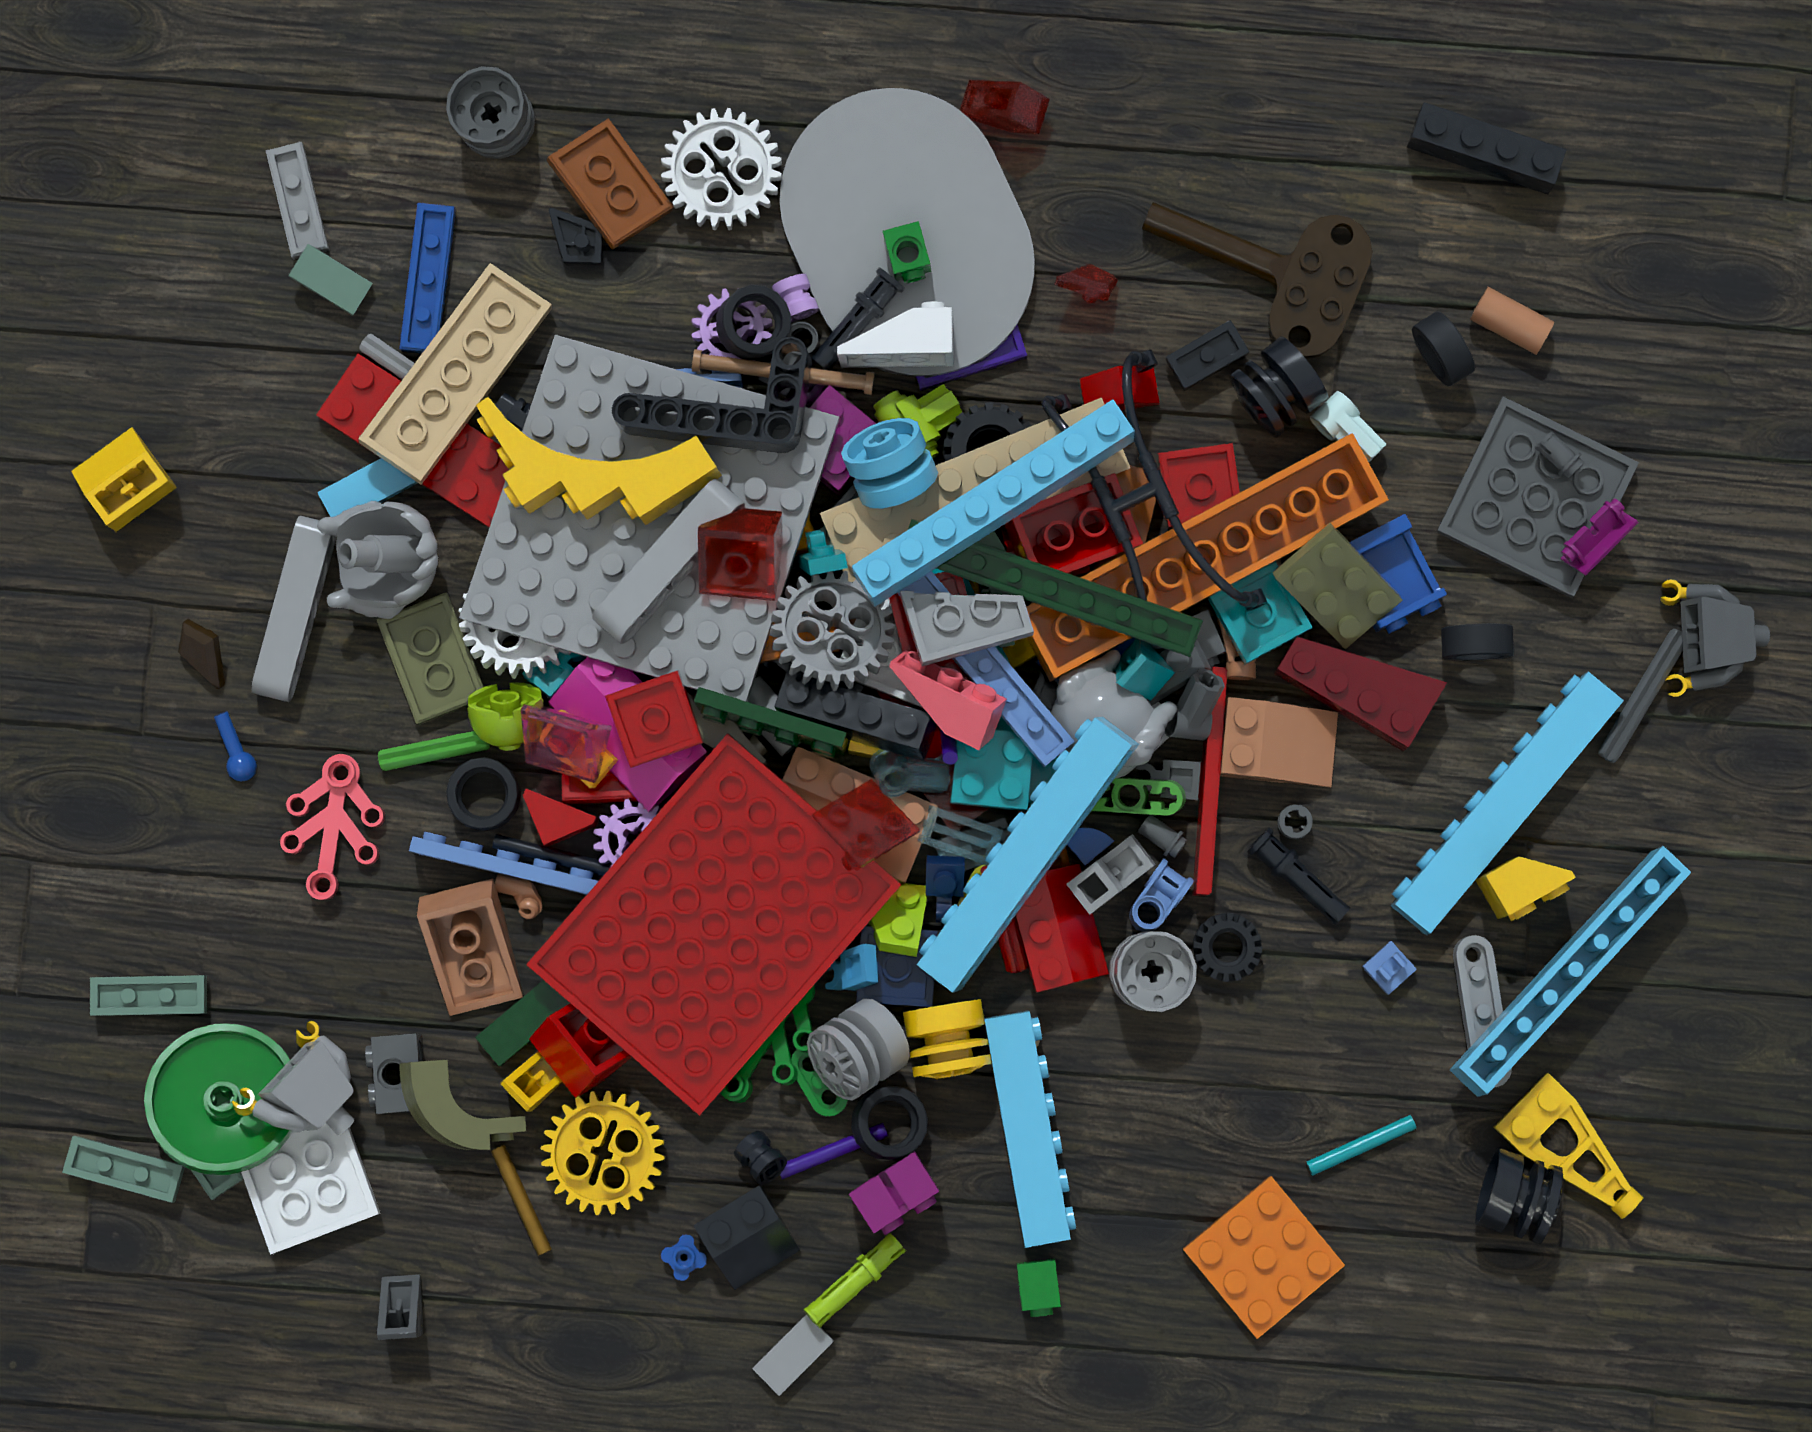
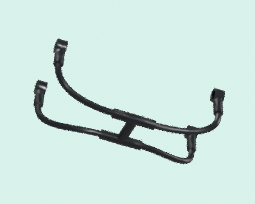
M1152 350L1144 352L1132 351L1126 357L1123 364V398L1127 420L1135 431L1134 443L1139 454L1138 461L1148 483L1114 499L1105 477L1100 475L1097 467H1093L1088 472L1092 478V487L1118 544H1122L1126 554L1137 597L1147 601L1139 563L1130 541L1132 536L1121 513L1155 496L1165 520L1170 521L1181 543L1203 572L1222 591L1244 606L1247 612L1262 607L1268 603L1262 589L1259 588L1251 592L1245 591L1242 593L1235 589L1207 562L1183 528L1178 518V509L1174 504L1152 453L1148 452L1144 443L1133 400V366H1135L1138 373H1143L1157 366L1158 362ZM1067 394L1056 397L1045 396L1041 405L1046 414L1061 432L1069 428L1060 416V414L1073 408ZM1151 644L1154 649L1159 650V653L1165 650V648Z

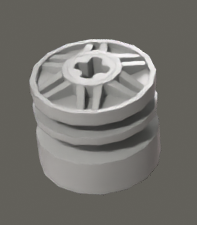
M1140 932L1127 937L1116 947L1110 960L1109 978L1114 992L1125 1004L1138 1010L1164 1012L1178 1007L1190 995L1196 982L1197 965L1192 951L1180 938L1167 932ZM1149 960L1151 966H1158L1159 973L1153 975L1152 982H1150L1149 977L1142 976L1141 969L1147 968V961Z
M864 998L839 1014L838 1018L831 1019L811 1032L807 1041L808 1055L814 1070L822 1082L834 1094L842 1099L852 1101L876 1086L878 1081L885 1080L906 1066L910 1057L908 1041L902 1027L885 1006L873 999Z

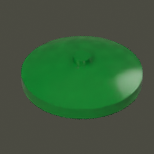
M238 1024L207 1025L194 1029L176 1039L156 1060L145 1087V1114L150 1130L158 1145L170 1158L190 1170L210 1175L240 1173L267 1161L284 1145L292 1131L274 1127L255 1118L253 1113L247 1116L239 1115L235 1112L232 1101L239 1105H245L250 1101L249 1098H245L240 1094L239 1090L242 1088L252 1090L256 1101L262 1099L258 1095L259 1092L290 1061L289 1057L273 1039L264 1033Z

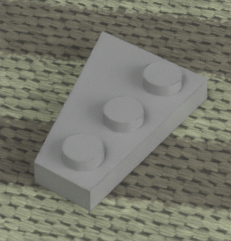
M900 591L902 604L922 666L1030 637L1034 633L1024 598L1021 595L976 594L975 596L950 595L948 592L921 594L914 593V591Z

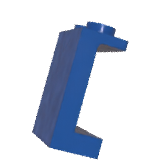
M1406 514L1350 542L1403 599V601L1373 625L1376 632L1386 628L1388 634L1409 624L1406 617L1418 611L1423 617L1442 607L1439 600L1447 595L1445 589L1439 587L1410 532L1412 525Z

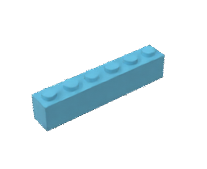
M1030 1011L984 1018L1024 1246L1027 1248L1071 1240L1069 1230L1076 1229L1072 1206L1065 1207L1062 1193L1069 1191L1066 1169L1058 1170L1056 1154L1063 1153L1059 1131L1051 1132L1049 1121L1050 1116L1056 1115L1052 1093H1044L1042 1079L1049 1078L1045 1055L1038 1056L1035 1041L1042 1040L1039 1018H1031Z

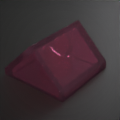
M524 704L520 710L526 763L595 783L599 777L612 726L549 707Z

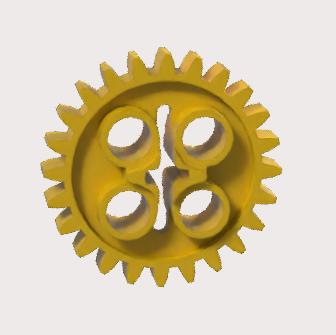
M592 1091L589 1097L590 1103L586 1104L579 1096L575 1098L576 1109L573 1110L566 1104L562 1106L566 1115L564 1119L552 1116L551 1119L558 1128L556 1131H544V1134L553 1140L552 1144L541 1146V1150L551 1153V1158L541 1162V1165L553 1166L554 1171L546 1177V1180L558 1179L560 1182L554 1191L555 1194L565 1190L569 1192L566 1199L567 1205L579 1199L581 1200L580 1211L584 1212L589 1204H593L595 1215H600L603 1205H607L612 1215L616 1214L618 1202H621L623 1207L629 1210L631 1209L629 1197L633 1196L637 1200L643 1201L644 1196L640 1189L642 1187L651 1190L655 1188L648 1178L650 1175H662V1171L654 1167V1162L665 1160L666 1156L655 1153V1148L663 1145L665 1140L653 1138L652 1134L661 1127L660 1125H647L646 1122L652 1115L651 1111L642 1115L637 1113L641 1102L636 1101L630 1107L626 1106V1094H622L617 1102H613L611 1091H606L603 1101H599L596 1092ZM589 1117H595L602 1125V1132L596 1139L587 1138L582 1131V1124ZM615 1120L617 1127L608 1146V1151L613 1153L612 1159H604L596 1184L590 1185L591 1174L599 1159V1155L594 1153V1148L603 1146L610 1122ZM624 1130H631L638 1138V1145L632 1152H625L618 1146V1137ZM576 1153L583 1154L588 1159V1170L583 1175H576L569 1168V1160ZM611 1166L618 1167L624 1172V1183L619 1188H611L605 1182V1172Z

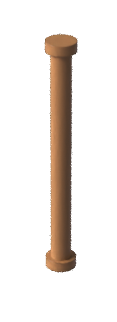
M694 349L692 372H700V369L766 378H769L771 363L707 355L702 354V350ZM811 368L809 383L864 390V394L872 395L874 372L860 375Z

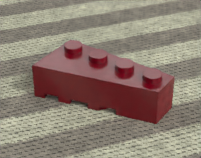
M1300 637L1294 639L1274 672L1276 676L1402 751L1409 748L1447 682Z

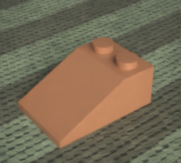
M1228 697L1225 701L1220 777L1331 788L1338 712L1269 701Z
M493 879L419 897L417 918L450 1016L523 997L504 912Z

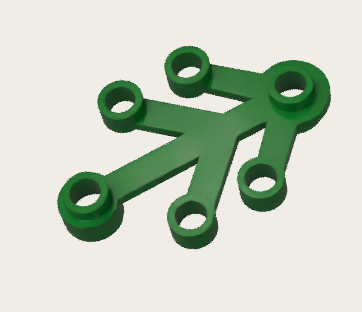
M815 984L792 1009L797 1031L793 1036V1044L796 1049L803 1053H808V1047H801L800 1039L803 1035L813 1032L808 1004L815 995ZM791 1012L730 1080V1082L734 1079L739 1081L738 1090L731 1093L728 1089L729 1083L723 1088L721 1094L725 1099L733 1103H742L751 1096L753 1084L750 1077L771 1044L776 1062L772 1070L774 1080L782 1085H791L796 1081L798 1071L791 1061L784 1025ZM783 1067H789L791 1071L790 1076L785 1080H781L779 1076L780 1070Z

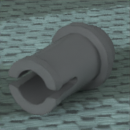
M1553 431L1535 447L1537 451L1539 450L1560 470L1558 473L1560 476L1564 474L1568 479L1585 463L1580 458L1582 454L1580 452L1575 454Z
M1149 815L1137 833L1143 835L1165 851L1163 854L1165 857L1170 855L1175 859L1188 841L1183 837L1184 832L1180 831L1177 833L1154 817L1155 815Z

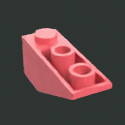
M905 650L890 662L889 667L944 734L977 750H980L993 738L1007 698L996 694V691L988 685L975 684L963 678L962 674L955 669L942 668L934 663L922 666L918 652Z

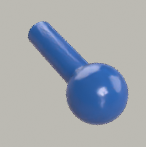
M228 711L214 716L229 754L226 765L229 776L241 782L251 779L257 770L256 760L251 754L243 751Z

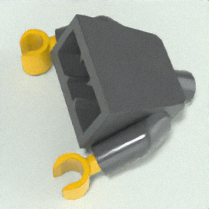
M1672 579L1662 584L1663 588L1671 587L1677 591V595L1673 598L1661 597L1660 600L1663 604L1671 606L1677 604L1680 598H1687V600L1681 601L1680 604L1684 673H1691V677L1684 678L1679 674L1668 676L1666 680L1677 678L1682 682V689L1679 692L1668 693V695L1678 697L1689 688L1699 691L1723 686L1742 672L1744 662L1755 660L1756 647H1766L1770 641L1769 628L1766 625H1755L1752 607L1740 604L1739 599L1722 586L1688 584L1687 587H1681L1680 583Z

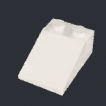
M923 302L921 308H912L837 347V355L841 368L954 366L952 307H944L943 302Z

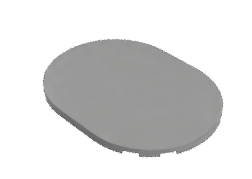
M884 88L861 92L835 103L818 115L802 132L788 156L782 174L780 211L789 245L802 273L807 275L810 283L809 289L816 299L819 311L829 329L833 332L857 303L855 295L858 292H864L877 276L876 270L879 267L894 278L883 237V230L919 221L932 272L925 273L926 278L914 283L905 284L903 280H899L898 282L905 288L902 293L897 292L883 309L885 314L878 319L874 317L861 334L912 308H921L923 302H943L944 307H952L954 366L876 368L896 375L924 376L928 378L969 367L995 352L1008 339V336L1015 329L1028 306L1034 280L1035 259L1033 243L1025 218L989 142L980 129L959 109L933 95L910 89ZM906 247L900 250L897 257L902 262L910 263L917 259L919 253L912 247Z

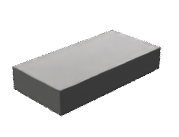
M805 1315L752 1369L780 1396L834 1340Z

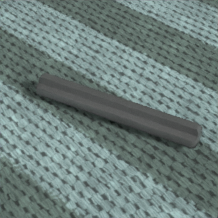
M1675 628L1669 631L1598 750V755L1611 763L1618 761L1683 651L1682 631Z

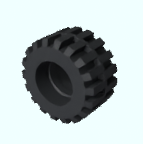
M985 403V406L980 408L977 405L969 407V412L965 414L963 412L956 417V422L953 425L951 424L947 430L943 450L944 462L967 453L970 443L982 434L994 433L1006 437L1031 427L1029 421L1025 422L1023 420V415L1016 410L1014 413L1009 410V406L1001 404V407L993 406V403Z

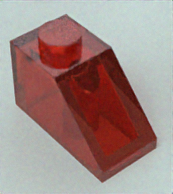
M969 80L960 111L969 117L970 120L1012 133L1039 134L1050 99L1022 82Z

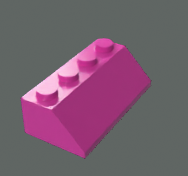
M587 657L573 670L548 701V704L556 713L559 710L568 712L618 759L610 771L631 792L638 802L648 812H651L685 783L705 760L707 751L699 744L630 768L605 695L642 683V681L631 670Z

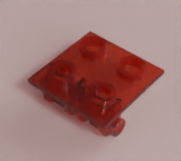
M872 779L812 814V817L845 851V856L841 860L843 866L848 871L852 869L860 870L866 864L878 859L881 855L888 853L889 850L899 844H903L920 832V829Z

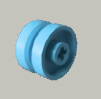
M895 418L882 421L854 435L844 445L841 455L849 475L855 478L853 483L863 505L879 509L897 506L922 494L935 482L938 471L930 451L925 449L926 442L917 421L910 418Z

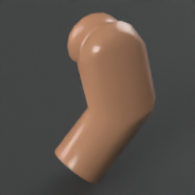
M498 873L495 881L497 892L512 895L519 907L518 912L523 918H535L542 910V899L533 882Z

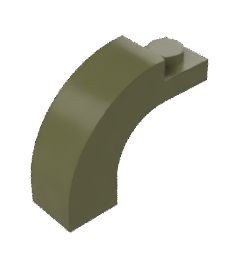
M448 1060L399 1064L401 1088L411 1115L426 1133L439 1142L463 1150H490V1134L491 1142L514 1140L513 1132L526 1131L525 1116L481 1119L464 1112L456 1104L450 1091Z

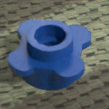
M687 1234L682 1235L679 1238V1242L673 1247L664 1248L661 1253L662 1261L669 1263L674 1270V1277L680 1281L686 1280L691 1271L695 1268L704 1267L707 1262L706 1255L699 1252L698 1248L694 1245V1238ZM682 1254L687 1255L688 1259L686 1261L680 1259Z

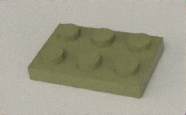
M1331 523L1272 572L1276 580L1344 649L1348 648L1375 625L1377 621L1403 601L1399 593Z

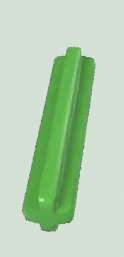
M475 731L383 749L378 752V760L381 769L387 771L488 750L490 744L481 740Z

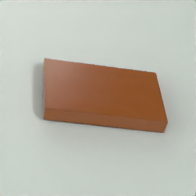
M609 118L547 158L548 164L612 250L673 211L674 206Z

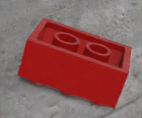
M1113 473L1105 476L1114 499L1123 496L1124 494L1116 474ZM1091 482L1042 500L1004 524L1017 556L1066 573L1124 552L1122 544H1118ZM1129 509L1121 514L1132 536L1130 541L1134 548L1142 545L1143 542Z
M1080 864L1048 870L1015 915L1035 994L1109 974L1093 913L1089 915L1066 885L1081 873Z

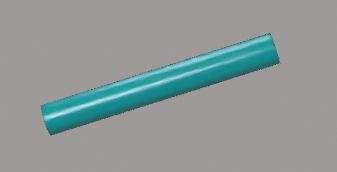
M1408 1115L1307 1161L1306 1164L1313 1176L1417 1129L1412 1116Z

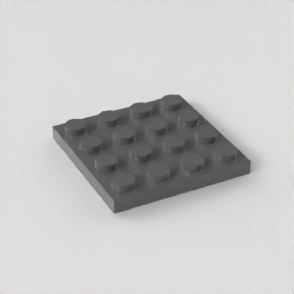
M1502 397L1436 532L1561 594L1573 598L1584 575L1561 560L1563 556L1561 551L1565 548L1563 544L1569 541L1583 526L1589 529L1593 526L1589 520L1603 506L1605 501L1611 502L1614 498L1619 502L1621 501L1639 462L1512 400ZM1551 431L1575 454L1578 452L1582 454L1580 458L1585 463L1569 479L1564 474L1560 476L1558 474L1560 470L1539 450L1535 449Z

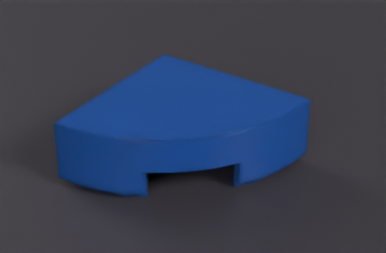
M1078 828L1067 843V846L1085 866L1114 841L1107 834L1099 830Z

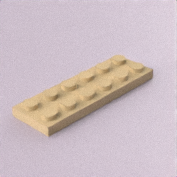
M490 263L358 438L359 443L422 485L478 409L476 404L488 396L551 311L552 304Z

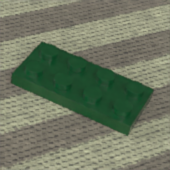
M698 687L694 702L698 710L701 711L700 714L708 721L725 725L726 719L737 722L741 731L761 736L762 731L773 733L774 737H776L775 741L792 747H798L799 742L811 745L813 753L834 759L835 753L843 756L845 754L848 744L846 732Z

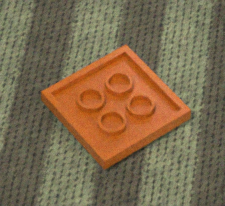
M1272 1176L1265 1179L1183 1248L1188 1257L1256 1339L1345 1266Z

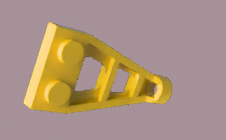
M1545 1073L1493 1127L1521 1155L1531 1161L1539 1160L1544 1162L1545 1169H1548L1550 1165L1562 1167L1563 1179L1610 1206L1621 1219L1630 1214L1643 1199L1629 1185L1576 1099L1549 1073ZM1560 1118L1569 1122L1578 1138L1577 1147L1567 1156L1556 1155L1544 1148L1540 1141L1541 1135ZM1586 1150L1592 1151L1605 1168L1604 1175L1594 1183L1589 1182L1573 1168V1163ZM1617 1190H1623L1624 1193L1615 1201L1613 1199L1614 1193Z

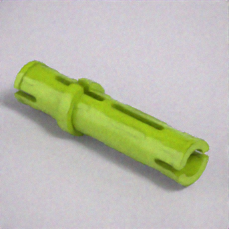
M891 1233L887 1234L865 1256L863 1254L859 1255L856 1258L857 1263L826 1289L815 1301L803 1309L804 1312L818 1328H821L829 1318L853 1299L866 1285L873 1280L877 1282L882 1277L881 1273L894 1260L906 1252L905 1249Z

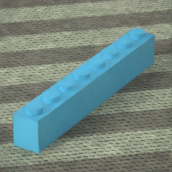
M1114 400L1109 401L852 565L855 578L874 607H876L1133 443L1134 429Z
M1589 671L1580 678L1575 674L1570 678L1560 691L1565 697L1556 707L1550 703L1536 721L1541 726L1532 736L1526 732L1512 748L1517 753L1508 765L1502 761L1488 777L1493 782L1484 794L1478 790L1464 806L1469 811L1460 823L1454 819L1440 835L1445 840L1436 852L1430 848L1417 862L1416 866L1421 870L1412 881L1405 877L1393 891L1392 895L1397 899L1391 907L1425 935L1432 933L1624 701Z
M1095 717L1093 721L1087 719L1080 726L1074 736L1078 740L1070 752L1064 750L1054 762L1052 769L1056 772L1048 783L1042 781L1030 796V800L1034 803L1026 814L1020 812L1013 819L1007 829L1011 832L1008 839L1003 845L997 843L985 859L989 863L981 876L976 873L969 880L963 890L967 896L959 906L954 904L950 907L941 920L945 925L937 937L932 934L921 947L919 953L923 957L917 963V966L952 993L963 989L1138 747L1139 743L1104 717Z
M1664 846L1651 851L1452 1066L1450 1071L1477 1097L1488 1094L1690 875L1691 871Z

